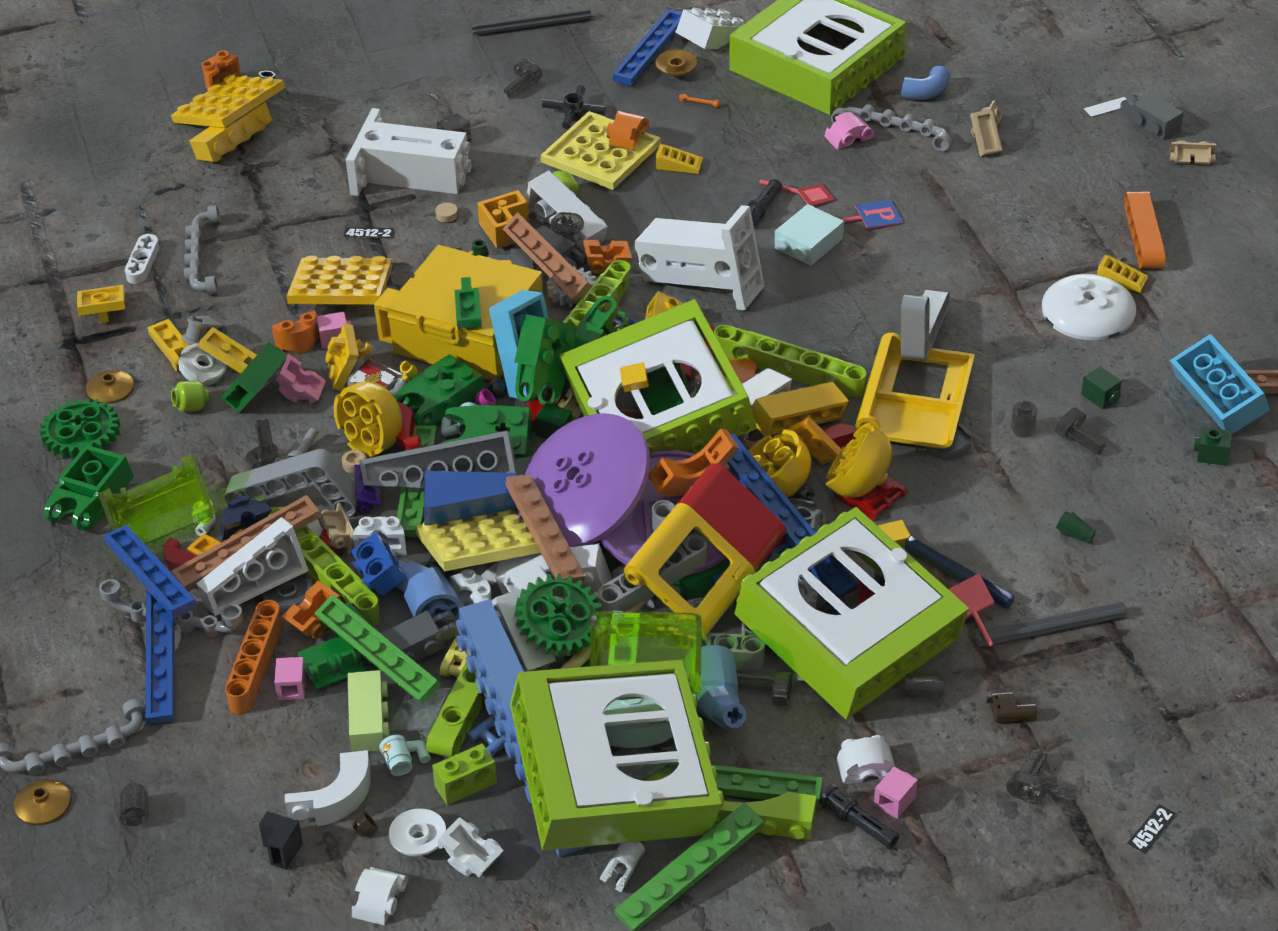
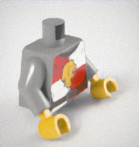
M357 340L359 357L349 375L348 386L363 381L374 382L382 385L395 396L408 383L409 378L412 379L418 374V370L408 361L401 363L400 371L402 373L370 358L364 360V357L371 353L372 348L366 342L364 349L361 350L362 341Z

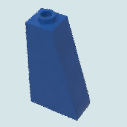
M425 471L424 525H434L516 509V504L505 482L508 476H517V473Z

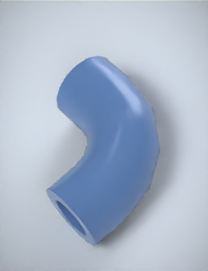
M935 66L931 69L927 78L914 79L905 77L901 98L927 100L940 95L949 83L951 76L949 70L943 66Z

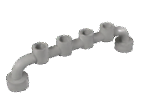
M869 104L865 105L863 109L856 107L837 108L831 115L832 123L837 121L835 119L836 116L845 112H853L855 115L860 116L864 122L874 120L880 122L884 127H888L891 124L899 126L905 132L912 129L920 131L923 136L936 135L932 144L936 150L941 152L946 151L952 142L947 131L937 127L932 119H926L924 123L916 122L915 117L911 114H906L903 118L895 117L894 111L890 109L885 110L882 114L875 112V108Z
M217 205L208 206L207 211L198 214L193 219L192 225L185 227L188 240H185V248L188 254H184L186 267H189L184 268L185 280L190 282L191 287L195 290L207 291L208 295L218 294V283L215 275L205 277V282L199 281L201 223L209 220L211 224L220 223V213Z
M108 579L100 584L99 591L104 601L109 602L114 608L122 612L131 613V618L134 622L139 623L146 620L145 603L140 600L133 601L132 603L121 600L122 591L117 580ZM228 604L221 609L222 621H218L217 617L213 615H208L204 618L193 616V613L189 611L184 615L176 617L175 623H179L182 632H191L195 627L203 628L205 636L215 637L219 632L228 633L234 631L243 621V614L239 605Z
M134 698L124 703L122 707L127 720L131 721L125 726H110L104 733L95 736L91 734L83 735L77 742L68 745L64 743L56 744L50 751L41 754L37 752L29 753L23 760L17 762L11 761L13 753L8 743H0V767L12 773L27 770L29 775L36 776L45 770L44 764L55 761L56 766L63 767L72 761L71 755L82 752L83 757H93L99 751L97 746L106 743L112 749L120 748L125 744L124 737L135 733L141 727L142 717L145 716L144 702L142 699Z

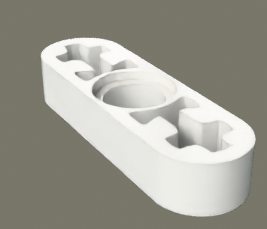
M145 234L138 238L125 267L126 279L129 283L139 284L147 279L159 251L156 235ZM143 257H146V258H147V259H144V260H137V259L143 258Z

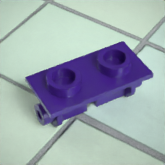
M355 464L357 509L362 514H367L373 505H381L380 486L364 485L361 467Z

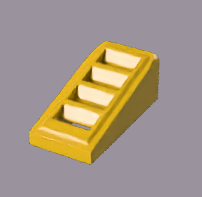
M663 144L659 145L656 154L657 170L699 174L703 163V157Z
M1108 255L1103 257L1098 266L1097 275L1110 278L1126 289L1141 293L1148 280V275Z

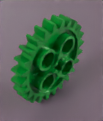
M77 398L74 404L66 401L67 406L65 407L57 405L58 410H50V416H44L45 422L40 423L41 429L39 432L43 446H46L47 451H52L53 456L61 453L62 459L70 455L71 460L78 455L85 445L103 449L102 447L110 448V441H117L116 435L120 434L119 428L121 427L117 411H114L113 406L107 407V402L99 404L98 399L91 403L89 398H86L84 402H80Z
M558 573L556 580H553L552 576L547 574L545 582L540 577H537L535 584L529 582L527 589H522L520 598H517L514 616L517 617L515 625L522 626L520 635L528 634L527 644L535 641V650L543 646L545 647L546 655H548L551 649L555 650L557 657H559L561 650H564L567 656H570L572 648L577 653H580L582 645L588 648L591 640H596L602 625L600 623L603 618V614L600 613L602 605L595 603L598 597L597 594L589 596L591 587L588 586L582 589V580L574 584L572 583V576H569L565 581L562 580L560 573ZM554 596L561 597L563 600L556 599ZM535 612H542L544 615H538ZM573 614L580 615L582 618H577ZM554 630H560V631H562L563 633L560 634V633L555 632Z

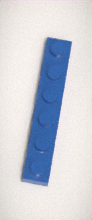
M668 9L613 73V81L632 86L676 34L682 13Z
M127 525L103 535L108 547L173 619L197 608L193 596Z
M146 589L145 719L147 724L175 721V618L173 619Z

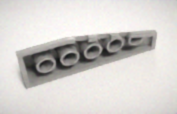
M510 431L359 460L364 485L424 488L425 471L517 473Z

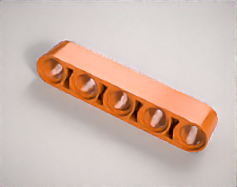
M1149 191L1125 192L1124 207L1139 268L1164 269L1165 250Z
M265 600L257 605L225 686L229 709L237 715L245 714L253 707L282 630L283 624L280 607L273 600Z

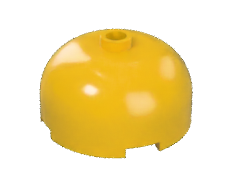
M363 381L344 388L335 397V422L338 430L343 429V432L350 441L347 445L352 450H359L365 453L366 457H373L388 450L395 444L396 436L402 428V414L395 397L385 387L374 382Z
M865 423L853 434L856 439H852L845 448L843 447L826 474L825 478L828 480L825 485L843 497L858 498L864 496L877 485L880 486L888 476L886 472L892 460L891 443L883 432L870 423Z
M783 430L781 435L773 438L769 434L748 450L787 498L795 494L809 476L811 455L805 443L794 431ZM764 454H766L772 462L768 461Z

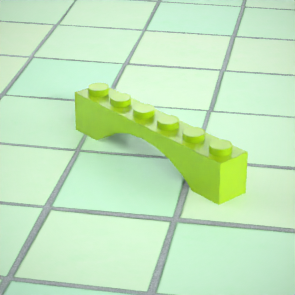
M649 772L647 781L660 780L669 775ZM787 792L778 797L763 801L746 802L764 820V827L757 833L790 837L797 840H811L816 816L817 796ZM724 801L723 807L719 810L717 822L714 823L713 827L743 803Z

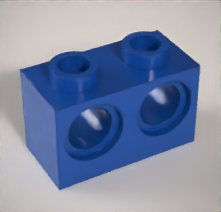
M376 532L351 550L356 559L353 564L362 575L364 574L365 577L362 580L369 590L375 589L383 596L407 578L389 544Z

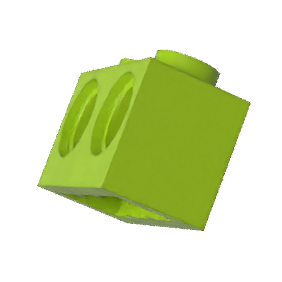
M483 743L432 765L435 788L447 806L497 784L495 761Z

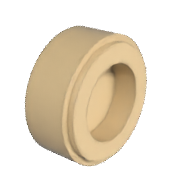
M442 203L435 209L436 218L440 222H452L458 217L457 206L453 203Z
M359 450L346 452L342 456L344 470L348 473H354V465H360L359 460L367 459L365 453Z

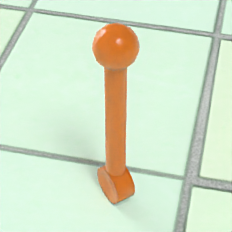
M686 94L679 95L680 102L692 101L713 105L715 108L721 106L719 100L710 101L688 97Z

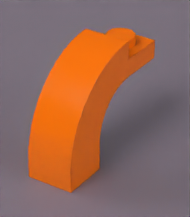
M721 428L696 455L679 461L661 458L649 472L648 478L658 494L666 496L685 495L710 464L717 463L729 470L730 467L727 462L739 447L728 430Z

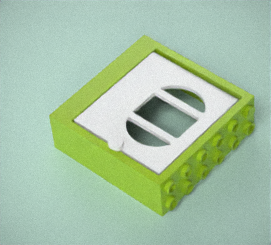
M777 0L730 34V70L831 115L837 108H841L843 104L865 89L871 82L878 79L880 75L889 70L899 60L903 59L906 52V22L856 0ZM821 23L857 40L844 50H840L805 33ZM797 40L804 41L833 55L809 53L799 46Z
M695 299L559 355L570 388L583 415L598 414L596 411L598 410L599 413L615 414L626 418L644 435L649 453L651 454L655 451H684L697 454L721 428L728 430L730 434L734 433L736 437L757 429L749 396ZM644 362L647 373L661 367H666L684 403L656 415H651L639 389L632 390L631 393L644 418L634 419L622 414L616 407V396L622 386L620 367ZM673 363H683L692 366L701 375V387L694 398L690 397ZM585 388L588 389V391H589V393H590V395H591V398L589 397V395H588V393H587V391H586Z
M855 507L849 512L841 513L829 525L824 524L811 537L806 536L803 538L799 545L793 549H786L773 562L768 561L765 563L761 570L755 574H748L741 582V590L736 600L737 605L734 614L847 720L955 643L959 638L969 608ZM842 550H852L885 580V586H880ZM833 555L873 591L875 595L856 608L850 609L808 570ZM798 578H803L842 615L826 614L811 607L800 594Z
M683 660L518 672L510 701V708L542 851L705 835L713 828L714 823L717 822L719 810L723 807L724 798L722 791L717 788L716 768L711 766L710 746L707 741H704L703 720L697 715L696 695L691 693L690 673L685 671ZM645 698L655 702L664 709L661 711L613 715L603 714L604 710L612 702L627 699ZM654 721L670 722L677 751L612 756L605 729L606 725ZM668 762L679 763L677 769L671 775L656 781L637 780L627 776L617 768Z

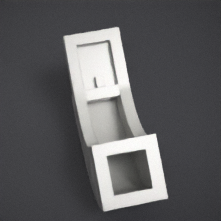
M368 750L340 753V772L336 780L329 786L316 791L285 794L287 817L294 820L315 818L316 825L323 826L339 821L355 811L367 796L371 784Z

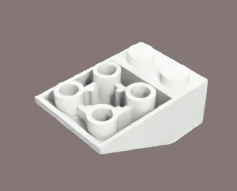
M693 7L692 10L683 9L676 33L704 49H719L730 42V34L744 25L745 21L738 17H731L730 12L723 9L715 11L709 8L701 10Z

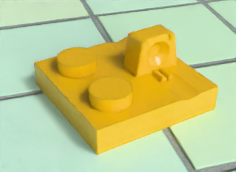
M124 285L77 291L78 316L98 313L99 323L109 322V311L125 309Z
M344 323L338 337H332L328 344L325 360L328 363V377L331 379L334 390L342 391L359 357L353 325Z

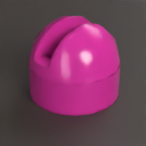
M482 389L475 396L476 405H494L496 403L494 395L488 389Z

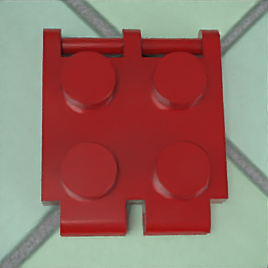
M887 476L880 486L877 485L864 496L847 498L836 493V499L851 508L857 507L869 519L874 521L879 517L878 514L885 508L889 509L893 506V501L900 496H905L908 491L903 485Z

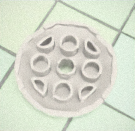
M1077 274L1065 277L1048 288L1042 299V313L1045 320L1049 319L1054 324L1053 328L1064 335L1081 340L1108 339L1109 335L1117 332L1122 334L1131 327L1136 316V304L1130 292L1118 282L1095 274Z

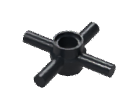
M582 85L577 87L575 93L565 95L564 102L546 99L542 101V108L563 110L565 119L562 127L564 129H569L572 122L579 121L584 116V113L590 111L605 115L606 106L589 105L583 102V95L586 89Z

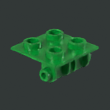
M341 637L296 652L298 657H303L305 671L315 690L348 678V673L366 671L360 660L362 658L361 654Z

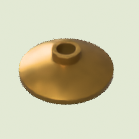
M669 50L656 58V68L663 74L670 76L686 75L697 67V58L692 53L684 50Z
M120 370L100 372L93 376L86 385V393L92 401L98 399L99 403L107 402V404L124 400L134 389L133 378L128 373Z
M43 779L34 781L26 785L17 794L14 801L15 813L21 821L30 825L52 823L61 818L68 810L71 803L70 792L63 783L56 780Z

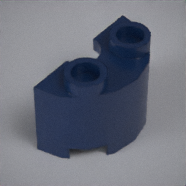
M251 496L238 497L230 501L222 517L220 530L222 541L229 539L241 527H250L268 517L269 513L272 512L271 508L266 502L263 501L261 503L258 500L251 499Z

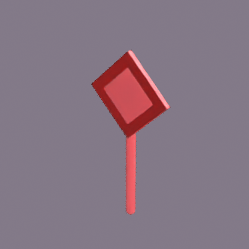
M760 180V181H759L760 184L766 185V186H767L768 183H769L768 181H765V180ZM823 184L801 189L784 185L781 188L782 190L799 194L811 206L835 201Z

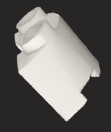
M363 517L359 520V525L353 533L354 547L376 532L389 544L395 556H407L404 530L397 517Z
M465 569L459 574L450 576L451 585L458 594L463 607L488 599L492 601L491 586L485 578L477 575L474 570Z
M881 735L843 741L841 744L842 749L839 751L836 759L843 785L861 783L868 776H877L879 780H882L895 767L890 747Z
M459 817L437 839L439 849L445 848L446 852L450 855V858L447 860L448 863L457 871L468 877L472 873L480 877L504 850L497 841L480 838L478 828Z
M370 867V870L364 869L355 888V891L360 893L356 905L352 906V918L385 926L389 915H393L397 907L395 895L398 896L406 888L407 875Z

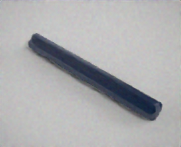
M910 536L905 541V550L960 582L977 575L974 571L913 536ZM981 576L994 602L1004 608H1009L1013 604L1015 596Z

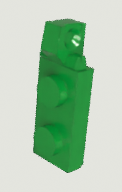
M470 277L461 278L462 289L455 290L457 328L482 327L479 288H472Z

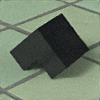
M267 811L259 823L263 846L267 847L270 864L287 870L303 844L299 821Z

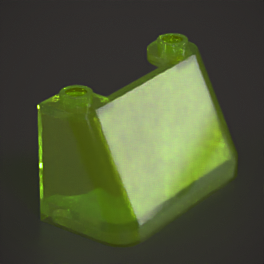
M193 453L181 458L182 466L180 468L175 465L172 467L173 472L128 491L123 487L120 489L121 493L113 494L110 488L98 493L112 531L127 525L147 545L198 522L206 523L214 518L213 515L216 513V507L201 465Z
M600 611L592 614L590 667L683 660L685 671L690 673L691 693L700 692L702 621L700 615L694 613Z

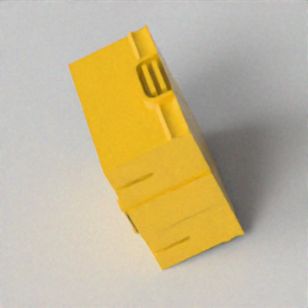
M437 245L416 270L414 278H410L386 306L393 353L429 364H434L446 355L451 354L480 373L483 379L490 380L492 377L502 378L503 368L489 308L521 290L543 293L542 272L514 265L512 261H508L505 264L504 261L485 256H474V251L465 252ZM470 277L472 288H479L482 327L457 328L455 290L462 289L461 278Z

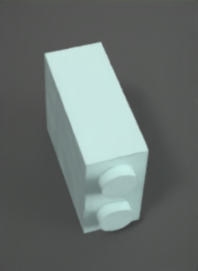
M807 204L775 230V249L812 266L843 239L844 221Z

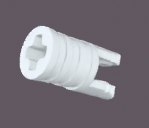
M639 841L620 843L617 851L603 871L600 880L603 882L609 880L613 870L622 874L615 887L617 891L622 892L638 861L645 852L642 843Z

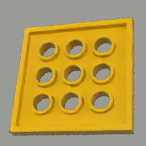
M229 75L223 79L222 83L209 87L208 92L195 96L189 104L179 106L177 111L171 115L174 123L225 128L286 88L283 80L273 79L272 77L266 79Z
M307 256L302 258L287 294V304H374L385 291L392 270V258H385L384 256H375L373 258H363L361 256L318 258L317 256Z

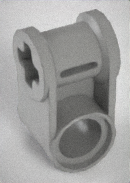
M188 316L187 321L189 324L186 334L182 336V340L192 345L199 343L212 327L226 336L228 330L225 325L210 316Z

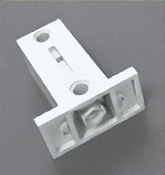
M372 108L346 158L350 195L359 196L362 188H365L367 183L458 194L460 187L465 184L466 174L470 172L472 164L471 160L468 159L470 143L467 142L466 133L384 123V119L381 118L380 109Z
M741 205L726 224L655 218L635 240V250L638 254L639 269L642 272L643 281L733 290V299L736 302L737 310H746L765 286L750 206Z

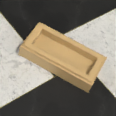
M993 109L970 114L980 157L1001 153L1003 150Z

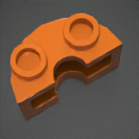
M219 51L215 56L202 62L207 92L209 87L222 83L223 79L229 75L241 77L238 56L229 54L228 51Z
M617 111L614 122H610L607 127L606 133L610 136L609 145L634 150L639 142L640 134H645L650 127L649 119H645V117Z
M583 240L587 263L592 273L603 274L608 266L617 260L626 261L630 264L632 256L627 241H611L609 245L602 246L599 244V240Z
M315 310L300 315V319L297 322L284 320L272 325L275 346L280 348L282 352L283 349L294 351V354L308 352L315 347L314 343L318 338L320 339Z
M317 581L305 593L304 601L299 605L293 604L281 617L306 636L318 639L323 635L328 626L318 619L314 613L332 594L339 600L340 595Z

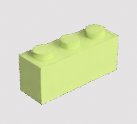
M380 670L348 673L349 737L352 752L368 750V752L380 751L379 745L381 741L390 736L389 723L384 722V718L389 717L388 701H383V697H388L387 681H382Z

